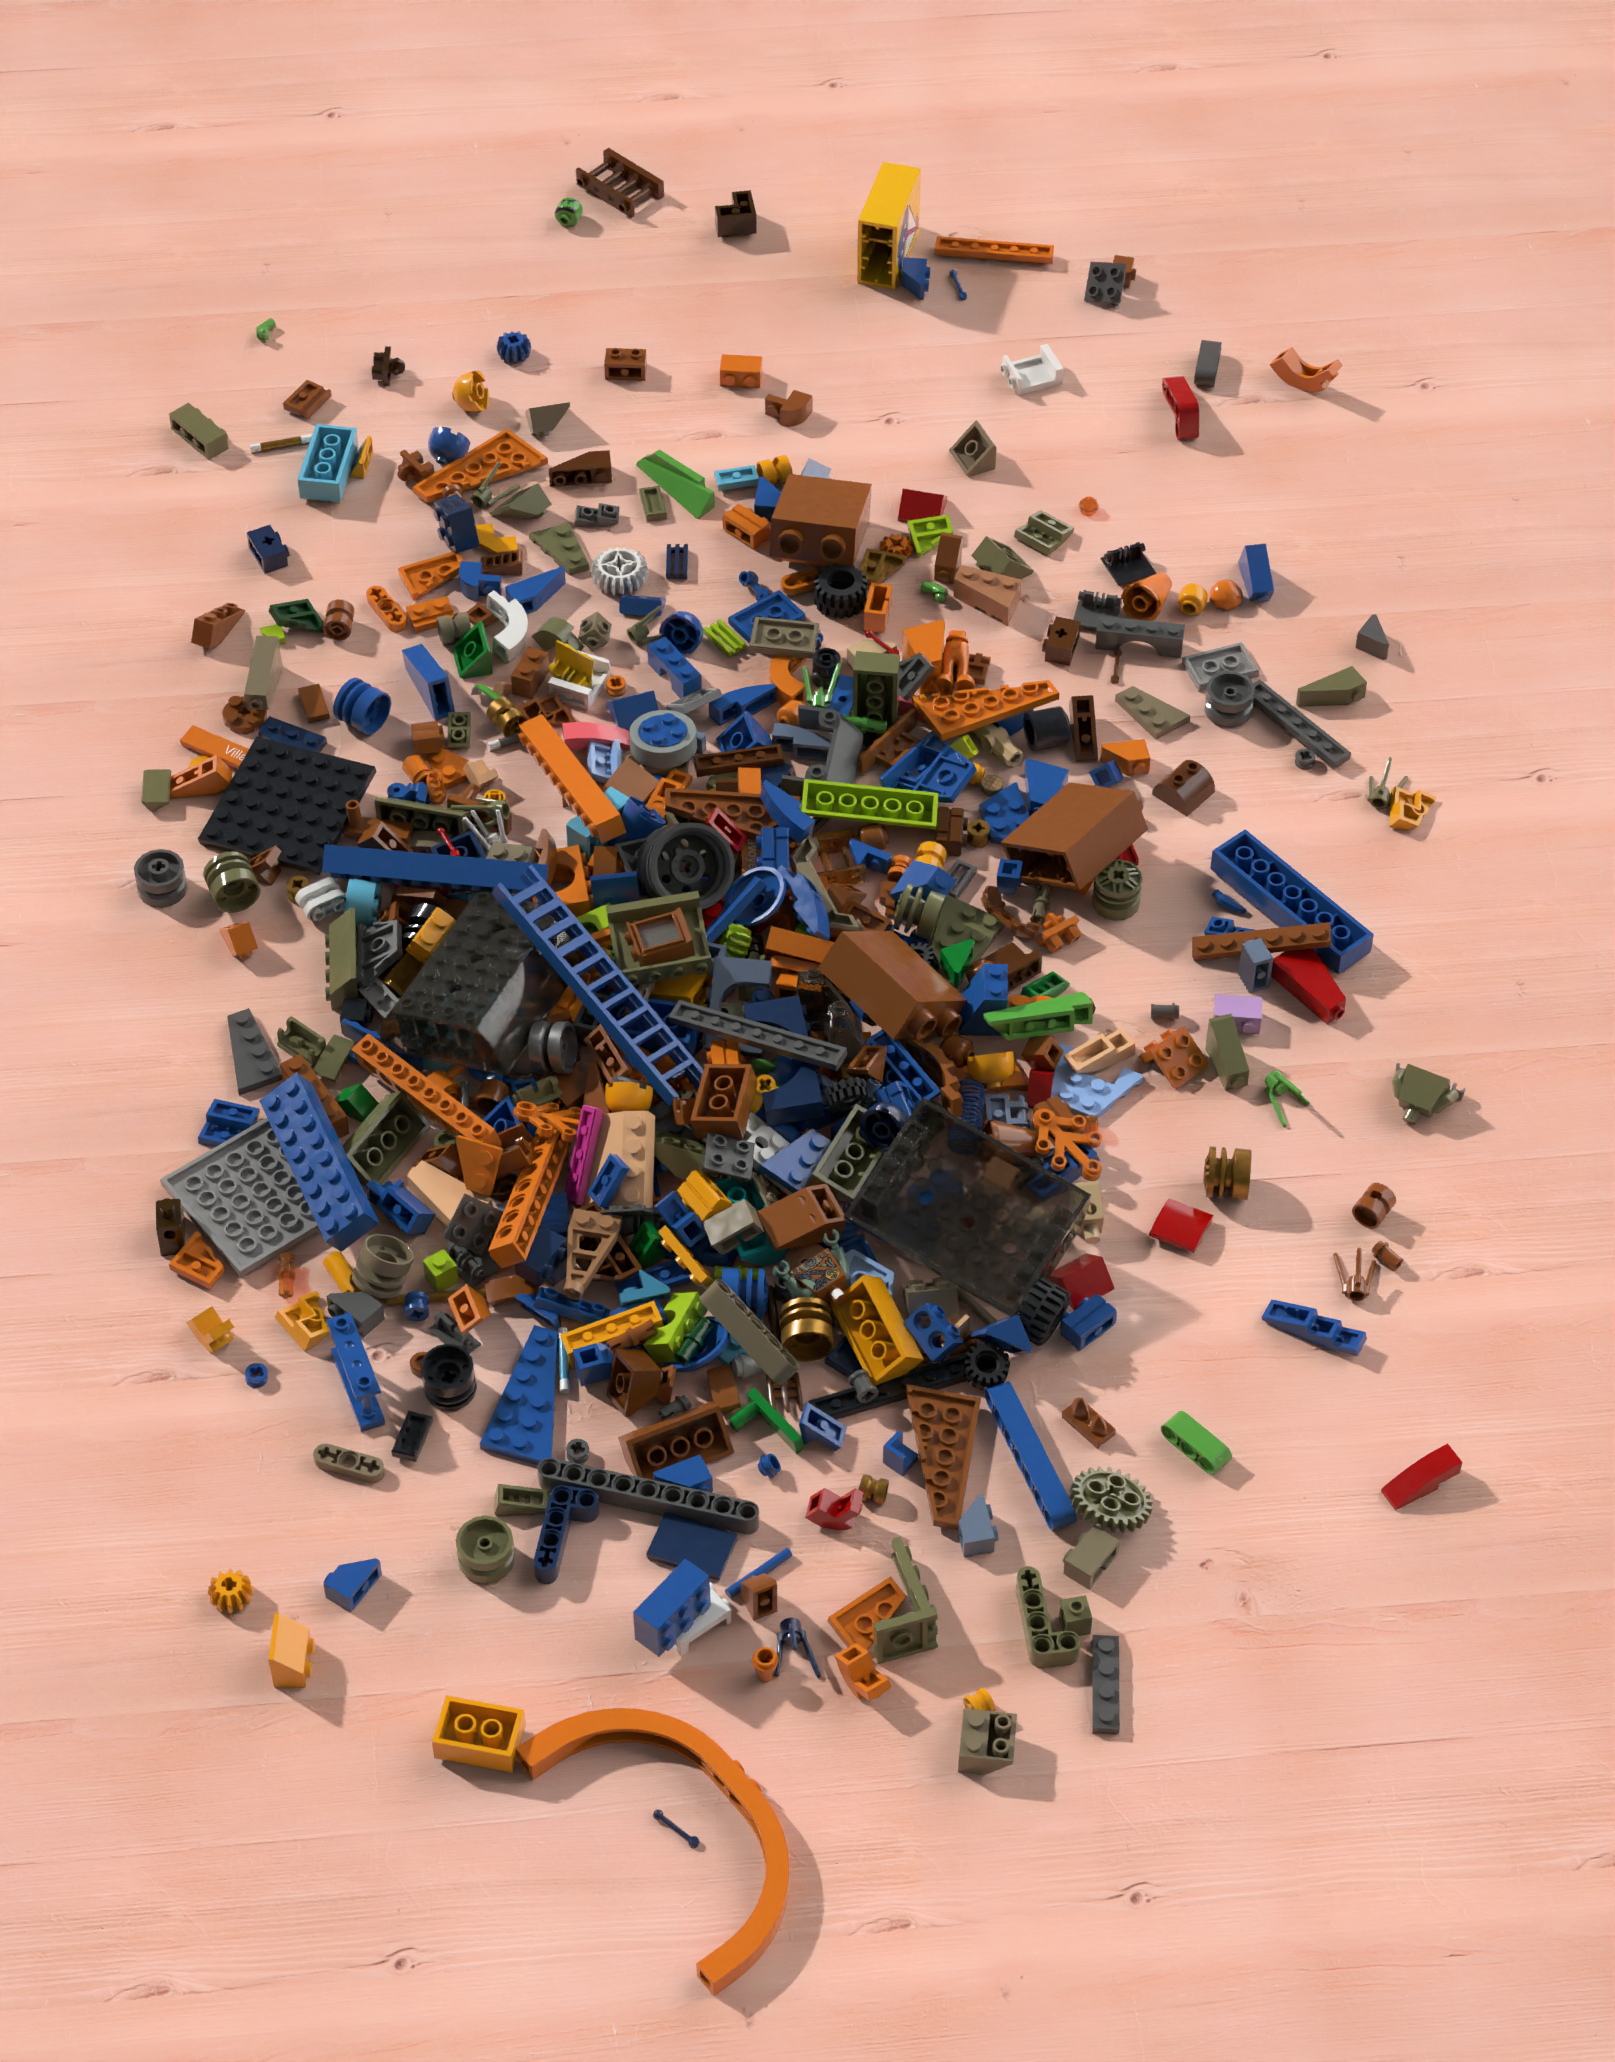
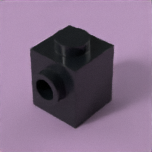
M344 997L340 1024L345 1018L367 1028V1023L372 1022L373 1014L372 1009H369L368 999Z

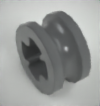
M1300 749L1296 752L1295 765L1298 768L1308 770L1314 767L1315 753L1312 750Z
M573 1439L567 1444L566 1455L569 1462L583 1464L589 1459V1446L586 1441ZM576 1449H581L582 1453L579 1452L577 1455L574 1454V1451L576 1452Z

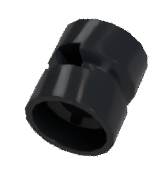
M821 648L815 651L812 656V681L818 688L824 687V689H829L836 665L840 663V655L836 650ZM840 670L834 687H836L840 677Z

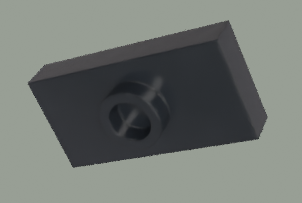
M408 1411L391 1451L392 1457L417 1462L433 1423V1417Z

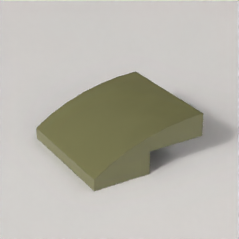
M1040 510L1029 516L1027 524L1015 530L1014 537L1049 555L1074 532V528Z

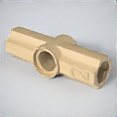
M992 723L972 730L981 740L985 751L990 754L994 752L1007 766L1014 767L1023 758V752L1010 741L1009 734L1005 728L1001 726L997 728Z

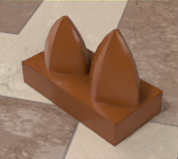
M1082 1397L1075 1398L1072 1404L1062 1411V1418L1097 1449L1115 1435L1116 1429L1091 1408Z

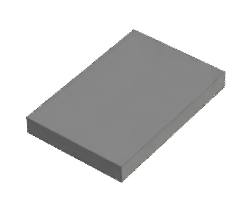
M1242 642L1182 657V664L1198 692L1207 690V683L1210 678L1220 672H1238L1246 675L1249 679L1259 676V670Z

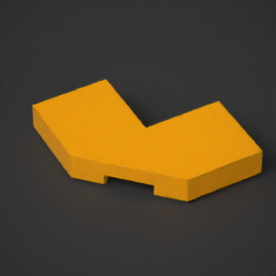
M493 523L476 525L480 544L478 547L480 549L484 548L490 551L491 555L518 550L516 536L495 538Z

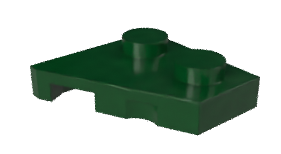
M309 599L273 604L269 607L268 612L278 626L324 633V622Z

